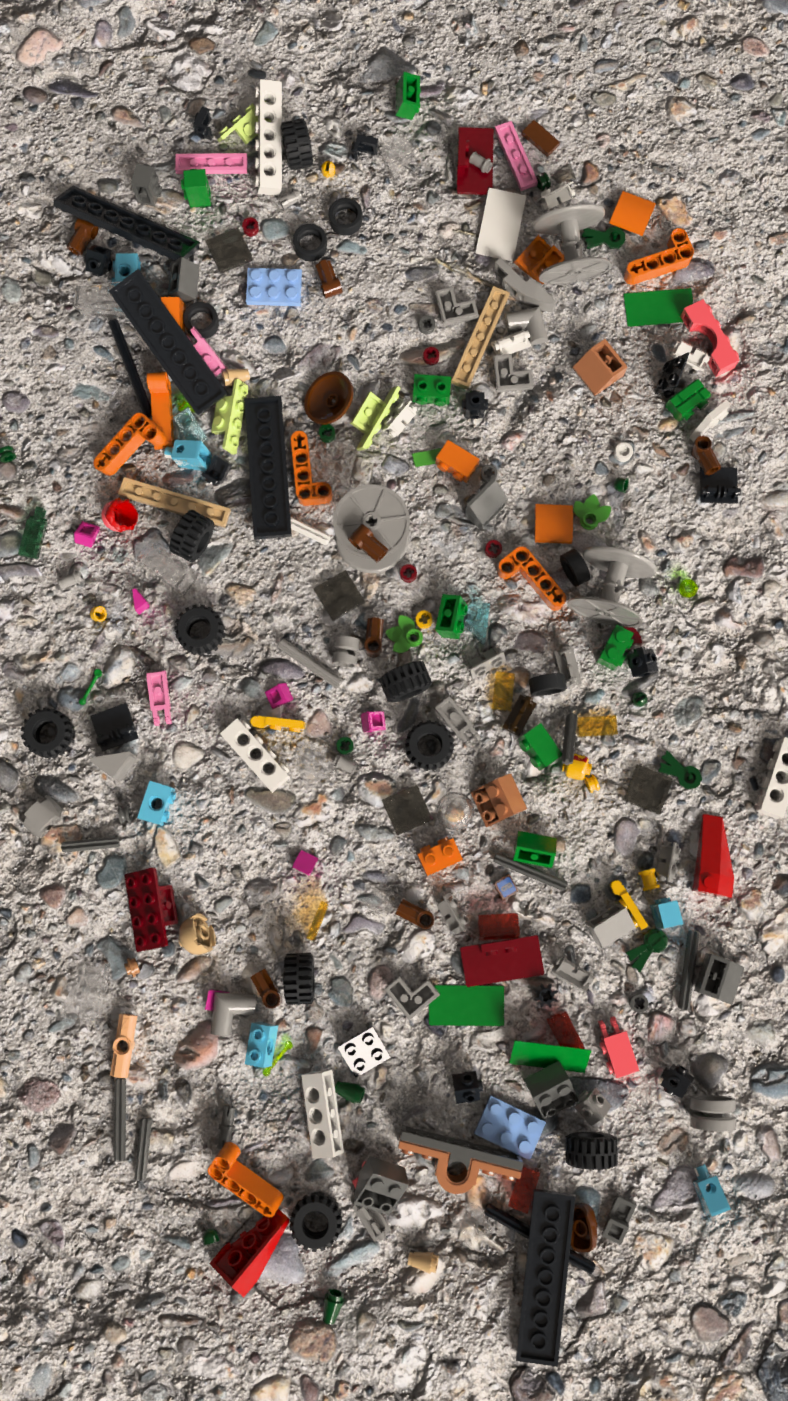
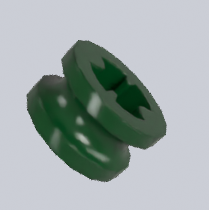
M546 172L541 173V176H536L538 181L537 187L541 192L545 188L551 187V182Z
M326 424L320 427L319 437L322 442L330 443L335 439V429L332 425ZM324 431L330 432V436L324 435Z
M12 446L0 448L1 462L7 463L16 458Z
M342 737L337 741L336 747L340 754L348 755L353 751L354 744L350 738ZM343 741H345V743H347V741L350 743V745L348 746L349 750L345 751V749H340V747L342 746L341 743Z

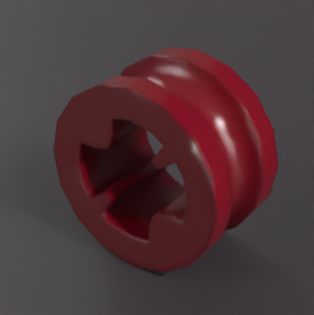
M248 217L243 221L242 228L245 235L253 237L258 234L259 226L255 218ZM248 225H251V226L253 225L254 228H253V229H250V228L248 229L247 226H248Z
M428 347L424 350L423 360L427 365L433 366L438 363L439 351L437 348ZM434 353L435 358L431 357L428 359V354L432 355Z
M490 540L485 546V553L490 558H496L502 552V545L497 540ZM490 545L498 547V549L496 550L497 553L489 551L491 547Z
M406 564L400 570V577L404 582L411 583L417 577V570L413 565ZM407 569H410V572L413 571L410 578H407V575L404 576Z

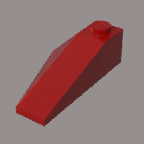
M702 814L692 891L732 898L734 874L723 817Z
M279 1209L273 1217L264 1216L256 1222V1226L250 1231L242 1232L240 1238L232 1244L229 1242L223 1246L209 1264L244 1298L260 1278L290 1219Z

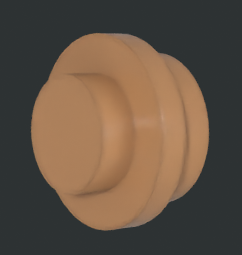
M127 958V963L124 964L126 973L136 977V974L140 973L136 959Z

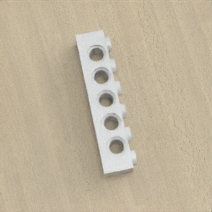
M260 79L259 86L255 87V98H258V104H255V116H258V122H255V133L258 134V140H255V151H258V157H255V169H258V175H255V187H258V194L279 196L282 189V82ZM264 118H268L272 122H267ZM264 136H269L271 140H267ZM265 153H268V154H270L272 157H271V158H268V157H266L264 154H265ZM264 171H269L272 175H266Z

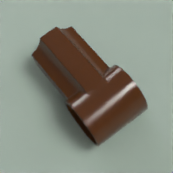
M78 218L74 227L75 232L67 248L73 254L82 256L89 241L97 236L99 227Z
M330 260L319 261L315 266L321 281L320 285L324 298L327 299L342 294L343 291L339 278L335 276Z
M699 436L692 446L691 455L698 460L705 475L709 476L720 470L721 465L711 448L712 442L710 438Z
M363 524L348 537V540L354 547L359 550L362 549L376 563L381 561L388 552V549Z
M376 617L367 619L365 653L371 658L378 657L382 651L384 620ZM371 644H376L378 648L376 650H370L368 646Z
M405 899L401 901L396 911V915L422 929H429L434 925L435 920L432 913ZM429 915L431 923L428 926L422 925L420 923L421 916Z
M266 968L250 977L265 1007L276 1008L281 1005L282 995L278 992ZM271 993L277 996L275 1005L268 1003L267 998Z

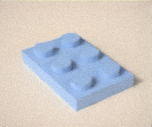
M248 268L247 305L301 306L302 269Z
M490 1095L474 1134L530 1160L546 1121Z

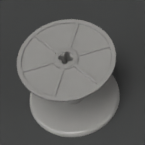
M591 204L566 206L544 213L533 221L532 227L538 233L549 235L561 234V250L564 253L563 262L554 264L540 273L539 280L546 284L581 282L598 277L612 268L611 261L606 258H583L582 254L584 243L580 239L579 230L591 227L601 221L605 215L603 207Z
M375 484L362 485L347 492L338 502L333 516L336 546L342 559L350 567L360 572L380 573L393 568L404 557L409 544L410 516L403 499L393 490ZM361 524L369 528L374 537L388 549L384 558L378 563L362 549L359 550L354 547L348 540V537Z
M590 546L583 550L584 559L594 567L607 573L604 582L601 584L602 590L599 598L589 596L574 597L568 601L569 608L581 616L608 625H619L621 627H638L642 625V617L633 609L619 604L618 601L620 594L625 591L623 587L625 577H652L657 573L656 565L639 554L609 546Z

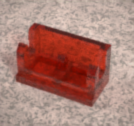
M518 913L478 915L479 941L519 938Z
M561 1010L546 1018L559 1046L585 1049L565 1010Z
M527 1164L523 1165L521 1177L516 1179L508 1204L509 1207L528 1214L534 1190L540 1177V1169L530 1168Z

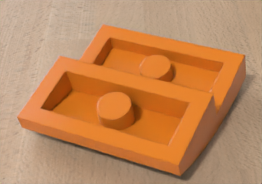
M622 191L609 224L643 236L656 203Z
M538 234L514 263L526 274L543 285L544 283L539 280L540 273L554 264L563 262L564 255L554 245L550 247Z
M535 504V543L572 544L573 505Z

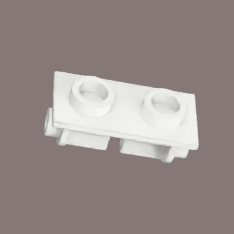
M564 181L556 185L557 189L552 192L551 189L542 192L541 198L536 200L537 202L542 201V210L548 211L559 205L556 198H559L560 203L572 199L575 191L569 185L573 184V181L568 184Z
M521 330L493 341L491 345L496 355L512 354L531 346L528 339L530 334L528 330Z
M677 341L670 355L676 358L689 352L686 363L694 370L704 371L710 359L708 353L696 348L693 354L691 353L692 345L684 341Z
M411 400L406 403H400L395 409L397 413L393 417L390 416L384 422L386 426L382 431L389 430L388 434L392 438L398 437L406 427L401 422L402 420L408 424L416 415L417 409L414 406H409L412 402Z

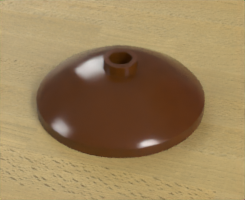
M337 371L327 372L319 376L311 384L305 396L304 408L307 416L313 422L321 425L331 424L340 419L349 409L353 399V385L350 379Z

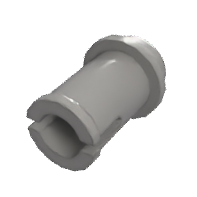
M473 152L469 158V163L480 168L482 173H488L493 166L489 158L485 159L477 154V152Z
M292 189L291 193L279 198V202L285 210L296 202L300 203V200L303 198L298 189Z
M73 570L71 574L57 579L62 590L77 583L81 584L84 581L79 570Z
M337 754L332 765L336 766V769L339 767L354 774L358 763L344 758L342 754L341 756Z

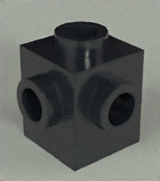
M98 245L89 247L84 257L85 271L92 272L91 274L94 276H103L112 268V250Z
M477 390L466 392L465 399H462V411H465V419L484 418V412L488 410V399H485L484 392Z
M640 647L634 649V653L627 655L628 666L633 677H644L659 671L657 657L653 649Z
M673 1064L670 1069L668 1067L664 1069L660 1076L663 1079L660 1085L664 1087V1091L668 1094L676 1095L682 1099L695 1077L690 1075L685 1067Z
M476 1071L452 1074L456 1104L480 1100V1092L483 1091L482 1080L477 1079Z

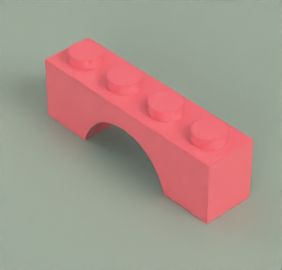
M702 299L684 308L680 317L688 331L703 333L712 343L713 352L710 355L708 365L715 377L734 369L739 362V355L730 345L728 336L721 330V325L714 318L711 307Z

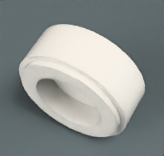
M626 442L617 444L614 449V457L620 462L628 461L633 454L632 446Z

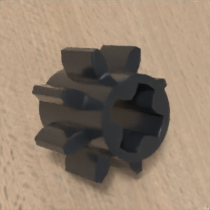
M540 983L541 988L539 990L534 989V992L537 993L534 1001L540 1000V1007H543L545 1003L551 1008V1002L558 1001L554 998V994L558 991H552V984L550 983L547 988ZM548 990L550 998H545V1000L543 1001L544 997L541 996V993H546Z

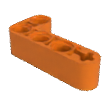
M681 228L674 229L668 240L667 250L630 262L624 274L625 282L634 285L687 267L693 257L694 249L686 231Z
M167 372L147 373V385L151 393L152 421L166 435L164 444L159 447L154 446V449L163 450L174 445L171 383Z
M136 413L95 457L94 467L103 474L112 476L145 440L159 447L164 444L166 435L150 418L143 413Z
M295 431L291 436V447L298 502L303 506L327 504L332 499L331 486L326 482H312L308 438L305 432ZM299 440H302V448L298 447ZM300 457L306 458L304 462L297 461ZM303 474L308 476L305 480L299 479V476ZM322 490L328 491V494L325 496L319 495ZM304 492H308L310 494L306 498L300 496Z
M526 547L516 548L499 562L497 569L499 577L509 579L519 571L551 610L558 611L564 606L566 602L565 593ZM516 555H524L525 560H518ZM507 565L511 568V571L505 572L501 567ZM534 568L537 574L531 575L528 569ZM540 583H547L549 589L541 588ZM554 599H560V602L553 601Z
M226 1142L209 1166L208 1174L264 1216L273 1217L284 1199L283 1194L237 1161L241 1153L239 1147L232 1142Z

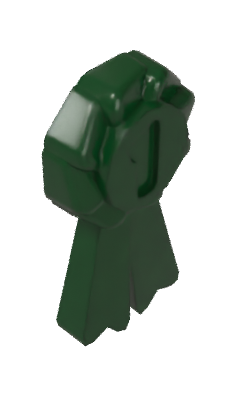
M610 227L605 232L586 228L583 229L582 237L586 238L584 240V243L587 245L586 249L605 244L610 249H619L626 240L625 232L619 227Z
M666 751L665 755L661 756V759L667 764L660 763L659 773L676 776L680 786L687 790L695 789L700 785L702 776L697 768L694 766L683 767L669 751Z
M649 929L644 934L643 944L626 952L630 961L638 957L632 965V968H637L638 972H641L652 952L660 953L667 947L668 937L661 929Z

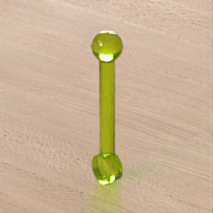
M291 1041L285 1042V1047L274 1059L272 1066L263 1070L264 1076H269L271 1069L284 1053L293 1047Z

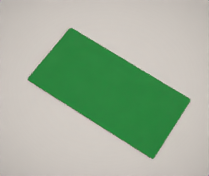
M692 289L625 293L624 302L627 326L682 323L683 320L680 316L684 308L693 304Z
M434 985L439 991L440 996L429 1004V1025L504 1026V986L467 987L462 985Z
M514 1041L509 1063L546 1068L560 1061L565 1071L585 1073L591 1050Z

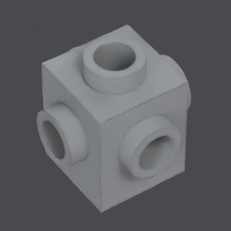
M596 1088L589 1092L587 1090L583 1091L578 1096L579 1101L575 1106L576 1110L591 1126L604 1119L612 1107Z

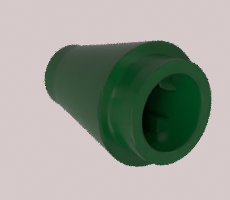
M337 1081L335 1093L353 1104H361L365 1088L361 1087V1084Z
M329 1289L324 1295L323 1321L326 1324L335 1323L344 1303V1294L340 1290Z

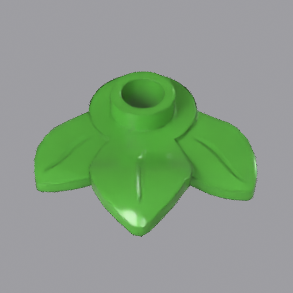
M593 494L584 503L575 501L573 510L580 519L581 526L586 530H593L597 527L598 523L608 519L611 513V506L600 507L596 495ZM586 519H591L592 523L588 524Z
M400 615L398 619L399 626L386 630L387 637L392 642H395L393 651L398 653L407 652L411 647H417L423 641L422 632L415 627V622L407 616ZM415 635L417 640L412 641L410 636Z

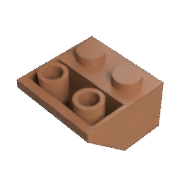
M604 339L593 346L573 366V370L592 394L596 396L622 378L628 366L608 341Z
M512 774L497 778L470 792L486 828L527 809Z

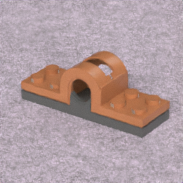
M405 1125L401 1126L398 1148L402 1149L401 1152L404 1154L413 1155L415 1152L422 1154L421 1157L427 1160H434L436 1158L434 1164L435 1176H437L441 1187L449 1193L463 1194L473 1186H476L479 1169L482 1170V1173L494 1176V1173L501 1174L502 1178L514 1181V1178L520 1179L524 1162L521 1156L515 1153ZM452 1162H462L465 1165L464 1170L458 1175L450 1174L447 1171V1167Z

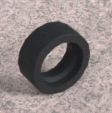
M340 198L332 203L328 216L330 227L333 231L343 236L356 233L362 226L363 221L362 209L358 202L351 198ZM347 209L355 212L356 219L350 224H340L336 221L335 215L340 210Z
M308 223L297 228L293 235V247L296 255L302 260L312 262L322 258L327 251L325 231L316 224ZM315 235L320 238L321 244L314 250H305L300 247V240L304 236Z
M203 301L190 304L183 314V322L188 334L195 338L190 331L192 328L191 318L199 312H205L210 314L212 322L208 327L197 329V331L201 334L202 338L208 339L212 337L219 327V318L215 308Z
M571 549L560 556L563 571L575 587L590 580L587 564L576 549Z
M562 673L544 674L529 679L530 694L533 696L556 694L567 689L565 675Z

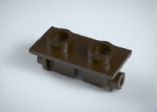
M520 694L502 728L519 737L537 703L533 702L531 697H524Z

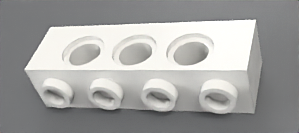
M237 718L220 735L273 793L290 778L287 775L289 770L283 763L278 764L274 760L276 755L270 749L265 750L262 744L264 742L257 734L253 736L249 732L251 727L244 720L240 722ZM241 736H248L249 740L246 744H239ZM254 750L261 751V756L258 759L251 757ZM267 764H273L274 770L271 773H265L264 767Z
M783 737L775 742L773 746V751L775 752L773 759L771 758L767 765L769 770L767 777L765 776L761 783L763 788L761 795L759 794L755 801L757 812L775 819L784 817L788 805V764L782 761V755L788 757L787 737ZM777 773H780L782 775V782L777 781ZM771 791H774L776 793V800L771 799Z
M332 1069L319 1070L302 1074L301 1085L304 1092V1107L307 1113V1128L310 1135L312 1157L315 1159L338 1156L344 1153L333 1071Z

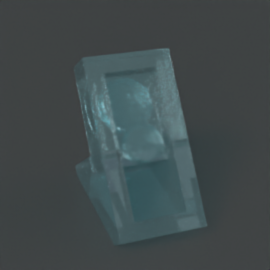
M189 407L172 416L186 440L202 442L208 440Z
M482 603L481 609H477L476 620L480 621L465 620L464 622L468 630L482 645H485L490 609V604Z

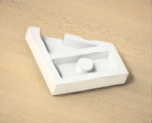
M727 400L721 403L704 418L689 438L695 442L697 437L702 436L709 428L712 429L719 420L722 421L729 412L727 410L732 404Z

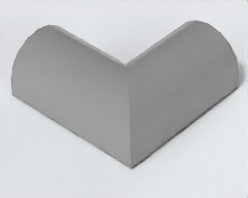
M453 287L435 290L443 326L479 318L475 299L457 303Z
M540 306L505 313L504 318L508 333L528 330L530 334L528 339L531 346L548 342Z
M512 354L493 355L497 393L533 390L532 370L513 371Z
M399 975L384 988L408 1020L412 1019L440 996L439 991L429 979H426L412 991Z
M215 992L211 1034L230 1036L233 1014L254 1015L256 1007L255 995Z

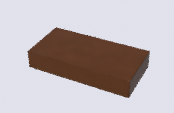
M535 120L522 131V136L546 157L560 145V141Z

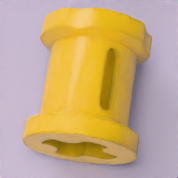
M655 868L638 872V875H641L643 891L660 888V885L656 882Z

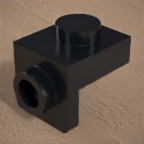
M202 106L200 112L196 113L193 125L198 137L211 141L213 135L211 128L208 127L211 116L209 109Z
M357 134L356 141L352 142L351 152L354 153V160H358L360 152L373 155L378 154V138Z
M216 454L207 471H203L201 475L206 478L205 481L209 484H222L232 463Z

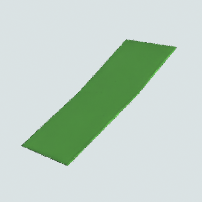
M442 448L412 453L415 467L435 464L436 457Z

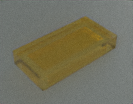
M496 671L491 710L511 712L515 680L514 673Z
M616 715L577 718L578 737L618 735Z
M320 902L306 937L307 939L312 941L316 939L328 909V903Z

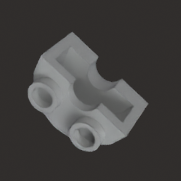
M46 795L40 803L38 801L35 802L24 813L26 817L20 820V822L37 839L42 838L48 833L47 827L51 823L56 824L62 819V814L65 810L50 795Z

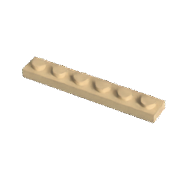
M493 286L451 384L466 390L469 389L510 296V292Z
M126 477L123 478L118 492L119 497L180 515H185L189 510H194L213 520L214 525L224 528L231 513L230 508Z

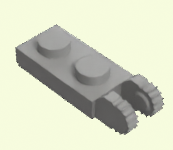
M447 696L434 707L440 717L467 748L472 746L469 739L463 734L467 730L477 741L481 739L473 724L450 696Z

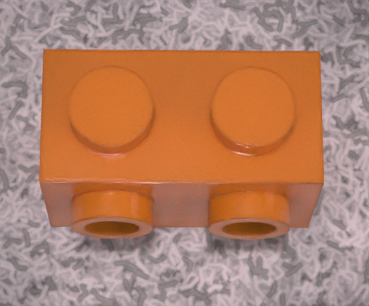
M447 440L437 455L435 464L441 471L451 473L457 481L467 483L478 467L480 459Z
M448 837L437 841V846L431 848L430 845L419 849L421 853L417 854L426 876L463 860L454 838L449 840Z

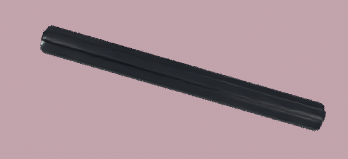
M117 319L110 320L108 324L141 410L148 418L152 417L151 405Z
M487 1204L484 1210L486 1216L528 1239L529 1225L492 1204ZM570 1249L569 1263L592 1274L596 1267L595 1263Z

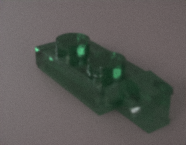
M36 507L34 516H30L26 521L18 555L21 557L39 559L47 528L46 510L44 508Z

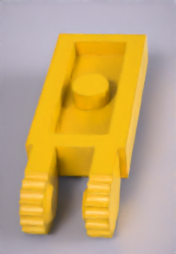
M254 716L250 720L251 725L257 728H264L270 725V729L281 730V727H288L289 731L300 733V729H305L306 727L305 721L265 716Z
M618 880L612 881L610 884L612 892L621 897L619 903L629 910L636 928L639 927L641 930L647 928V922L624 885Z

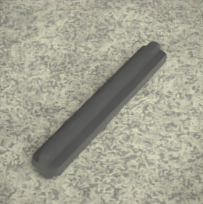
M496 853L493 859L494 863L561 891H565L567 887V881L525 863L513 861V858L501 853Z
M688 931L678 1002V1008L682 1010L690 1009L699 932Z
M117 1078L114 1081V1161L121 1162L126 1158V1078Z

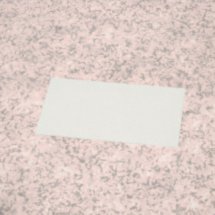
M489 188L475 254L498 259L501 257L503 260L513 262L526 195Z

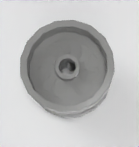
M720 1095L690 1096V1108L698 1111L690 1115V1127L706 1131L736 1130V1118L726 1114L736 1110L735 1098Z

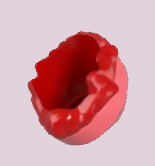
M115 498L106 503L102 509V520L106 527L113 531L133 530L138 522V512L129 499L121 500V498Z

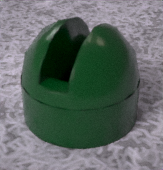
M618 477L614 481V489L625 493L628 489L629 479Z
M638 691L633 694L631 701L634 706L643 707L647 703L648 698L644 692ZM641 696L644 697V699L638 702L636 701L637 698Z
M207 1229L202 1235L204 1246L220 1241L215 1229Z

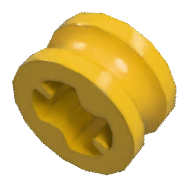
M426 610L418 612L416 615L417 626L422 629H427L431 626L433 620L431 613ZM422 615H425V618H429L426 624H423V621L421 623L419 621Z
M591 774L589 778H584L589 793H593V790H600L599 783L594 774Z

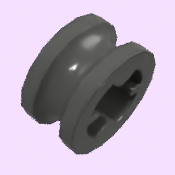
M427 315L420 319L419 330L421 333L429 335L434 332L435 320L432 316ZM427 322H429L430 328L429 326L428 328H425L424 323L427 324Z
M493 465L484 466L480 474L481 479L484 482H489L492 478L496 480L497 469ZM487 470H491V473H494V475H491V478H487V475H484V473H487Z
M126 805L125 808H122V806L118 807V816L121 824L125 821H132L129 805Z
M637 994L632 996L630 1007L633 1011L641 1013L647 1010L649 1004L644 995ZM636 998H638V1000H640L641 998L643 999L644 1002L642 1003V1009H640V1007H637V1009L635 1008L634 1005L636 1004Z

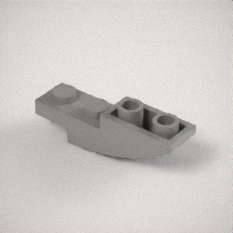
M501 257L495 262L494 272L503 280L501 288L510 292V296L532 308L540 306L541 311L552 313L555 310L557 303L555 297L547 293L538 281H535L532 277L525 281L524 277L519 273L517 274L512 269L510 263L504 261Z

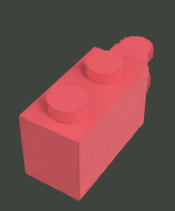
M614 1016L610 1017V1024L614 1031L610 1034L607 1033L603 1020L598 1021L602 1034V1042L599 1045L603 1055L606 1054L608 1062H606V1067L609 1074H613L615 1078H620L640 1071L627 1031L619 1030Z

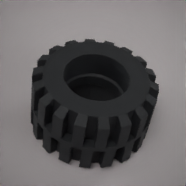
M300 118L282 122L281 132L288 167L290 170L311 167L313 155L306 121Z
M189 510L179 520L172 533L169 545L170 552L189 562L197 560L211 540L214 530L213 520L194 510Z
M201 604L200 607L192 605V609H189V607L185 608L186 612L179 614L180 619H176L175 623L177 626H174L175 635L179 643L187 652H191L193 655L199 654V656H204V653L209 655L212 654V650H218L217 646L222 645V638H225V626L218 613L213 611L211 607L208 606L206 608L205 605ZM200 621L208 622L211 628L205 638L197 640L190 637L191 627L195 623Z
M423 661L410 662L396 667L385 673L379 680L388 702L406 700L426 691L433 684Z
M47 707L43 708V710H35V714L30 713L28 715L30 717L29 720L25 719L23 722L26 724L25 727H21V731L24 732L21 738L25 740L23 744L29 748V751L44 758H57V755L62 756L65 754L64 750L69 751L71 748L69 744L74 743L72 736H75V731L72 729L74 728L73 723L70 722L71 720L65 714ZM48 723H55L57 726L55 739L50 743L43 744L39 736L42 727Z
M431 720L422 721L418 725H414L412 730L408 732L405 742L406 755L410 762L416 765L417 768L424 769V771H434L437 768H442L450 760L454 750V739L451 736L450 730H447L444 724L441 725L438 721L431 722ZM432 735L440 741L441 749L437 755L429 757L419 751L418 742L423 736Z
M288 953L284 958L283 985L284 998L287 1005L313 1003L315 974L314 959L311 953Z
M575 1132L565 1136L566 1163L568 1165L589 1170H603L617 1166V1137L601 1132Z
M312 1192L310 1196L306 1194L302 1200L299 1199L290 1217L289 1227L290 1231L292 1230L291 1236L293 1239L296 1238V1244L298 1246L302 1244L304 1246L303 1249L306 1251L308 1248H311L312 1252H316L317 1249L324 1251L327 1246L330 1248L333 1242L338 1239L341 1231V1209L338 1208V1203L332 1200L333 1197L330 1195L326 1197L324 1196L325 1193L320 1192V1195ZM312 1211L322 1212L328 1219L327 1228L321 1232L309 1230L304 1223L305 1215Z

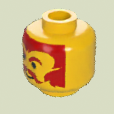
M574 754L573 763L569 765L563 764L562 771L565 772L568 778L583 780L586 775L590 776L592 764H589L587 756Z

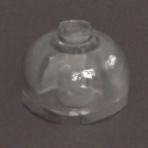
M450 792L438 801L436 817L444 828L455 831L461 830L472 822L474 805L465 794Z

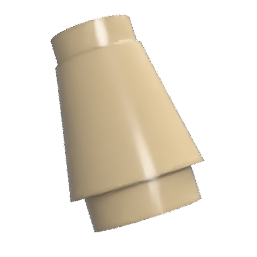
M226 369V371H222L224 386L232 387L235 379H239L242 382L250 380L248 369Z
M410 1252L408 1265L428 1274H431V1272L436 1273L439 1255H434V1252Z

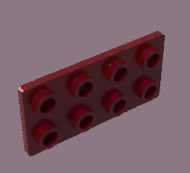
M459 127L457 194L488 195L489 188H493V166L488 173H482L480 168L469 163V158L473 152H477V154L485 159L489 158L493 163V128Z
M155 867L125 874L136 951L141 952L168 946L165 926L178 924L172 885H158Z
M537 935L460 948L467 987L544 975Z

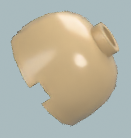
M200 913L187 918L179 929L178 941L180 946L195 955L210 952L213 950L212 947L216 945L214 929L212 925L208 928L205 922L208 919Z

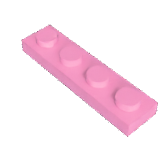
M512 121L495 126L494 131L520 191L537 186V178Z
M247 153L176 154L175 157L176 174H184L183 171L190 169H205L206 174H247Z

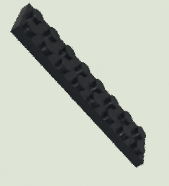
M71 186L56 197L53 202V206L61 209L63 212H68L79 219L92 223L94 226L106 229L110 233L124 237L128 241H133L174 261L180 257L188 259L200 246V242L75 186Z
M139 269L109 290L111 296L198 416L228 395Z
M281 396L244 398L254 540L292 537Z
M534 1189L516 1361L558 1367L575 1194Z

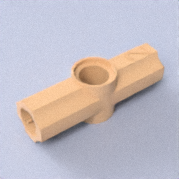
M119 1014L116 1039L113 1043L114 1052L110 1076L128 1078L132 1050L135 1046L134 1036L137 1015ZM121 1040L126 1041L128 1044L126 1051L120 1048Z

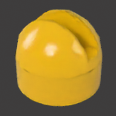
M325 161L321 165V173L324 177L334 176L335 165L332 161Z
M95 606L91 609L89 615L94 621H103L107 616V612L104 607Z

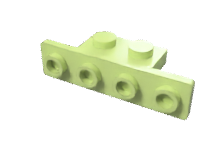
M253 103L245 109L246 114L243 117L239 115L232 121L234 125L231 128L226 126L219 132L221 136L217 139L218 142H221L234 130L245 144H248L258 135L255 133V122H258V116H255V106ZM264 118L267 122H272L270 119Z
M239 379L234 380L232 396H226L216 403L211 432L215 435L225 434L222 448L232 455L237 454L245 411L244 398H247L248 385Z
M399 386L391 388L384 401L372 392L367 393L350 422L351 425L364 433L356 448L358 451L368 449L371 446L373 435L380 430L382 426L380 423L383 418L385 419L389 415L391 404L395 403L399 397L398 392L401 389Z

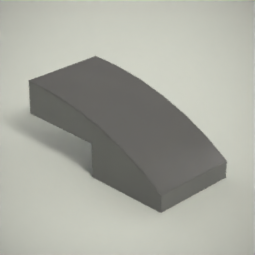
M617 1193L605 1222L602 1237L619 1245L622 1244L629 1229V1221L637 1206L636 1201Z

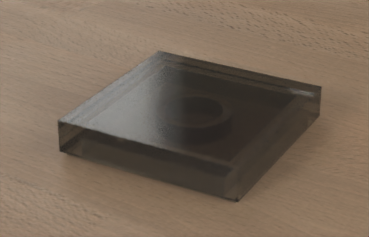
M239 227L205 240L220 274L253 261V257Z
M346 570L313 589L332 621L365 603Z
M637 764L623 801L660 815L673 779Z
M417 785L382 800L397 836L433 820Z

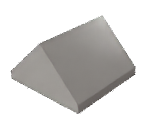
M131 752L90 758V762L120 782L137 761V756Z

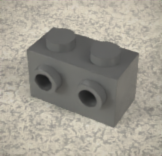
M136 163L131 185L137 202L155 207L157 199L162 193L159 177L156 175L154 167L148 164Z
M183 257L171 262L167 296L180 297L185 304L196 300L199 265Z

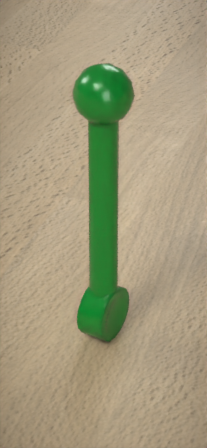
M100 669L94 671V678L84 696L79 699L80 705L86 704V698L97 678L102 676Z

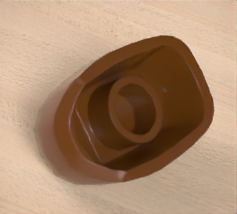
M577 1203L574 1208L571 1247L576 1252H590L596 1248L598 1238L595 1213L589 1204Z

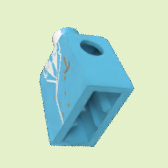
M175 440L173 447H166L164 453L166 458L173 459L179 467L199 471H207L212 459L211 452L202 441Z
M705 1164L695 1167L694 1171L698 1180L693 1181L704 1214L713 1217L731 1210L717 1176L709 1175ZM707 1184L710 1185V1190L708 1192L706 1191Z

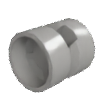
M336 636L334 648L337 651L333 653L332 664L341 667H357L358 655L355 652L359 651L360 640L350 636Z

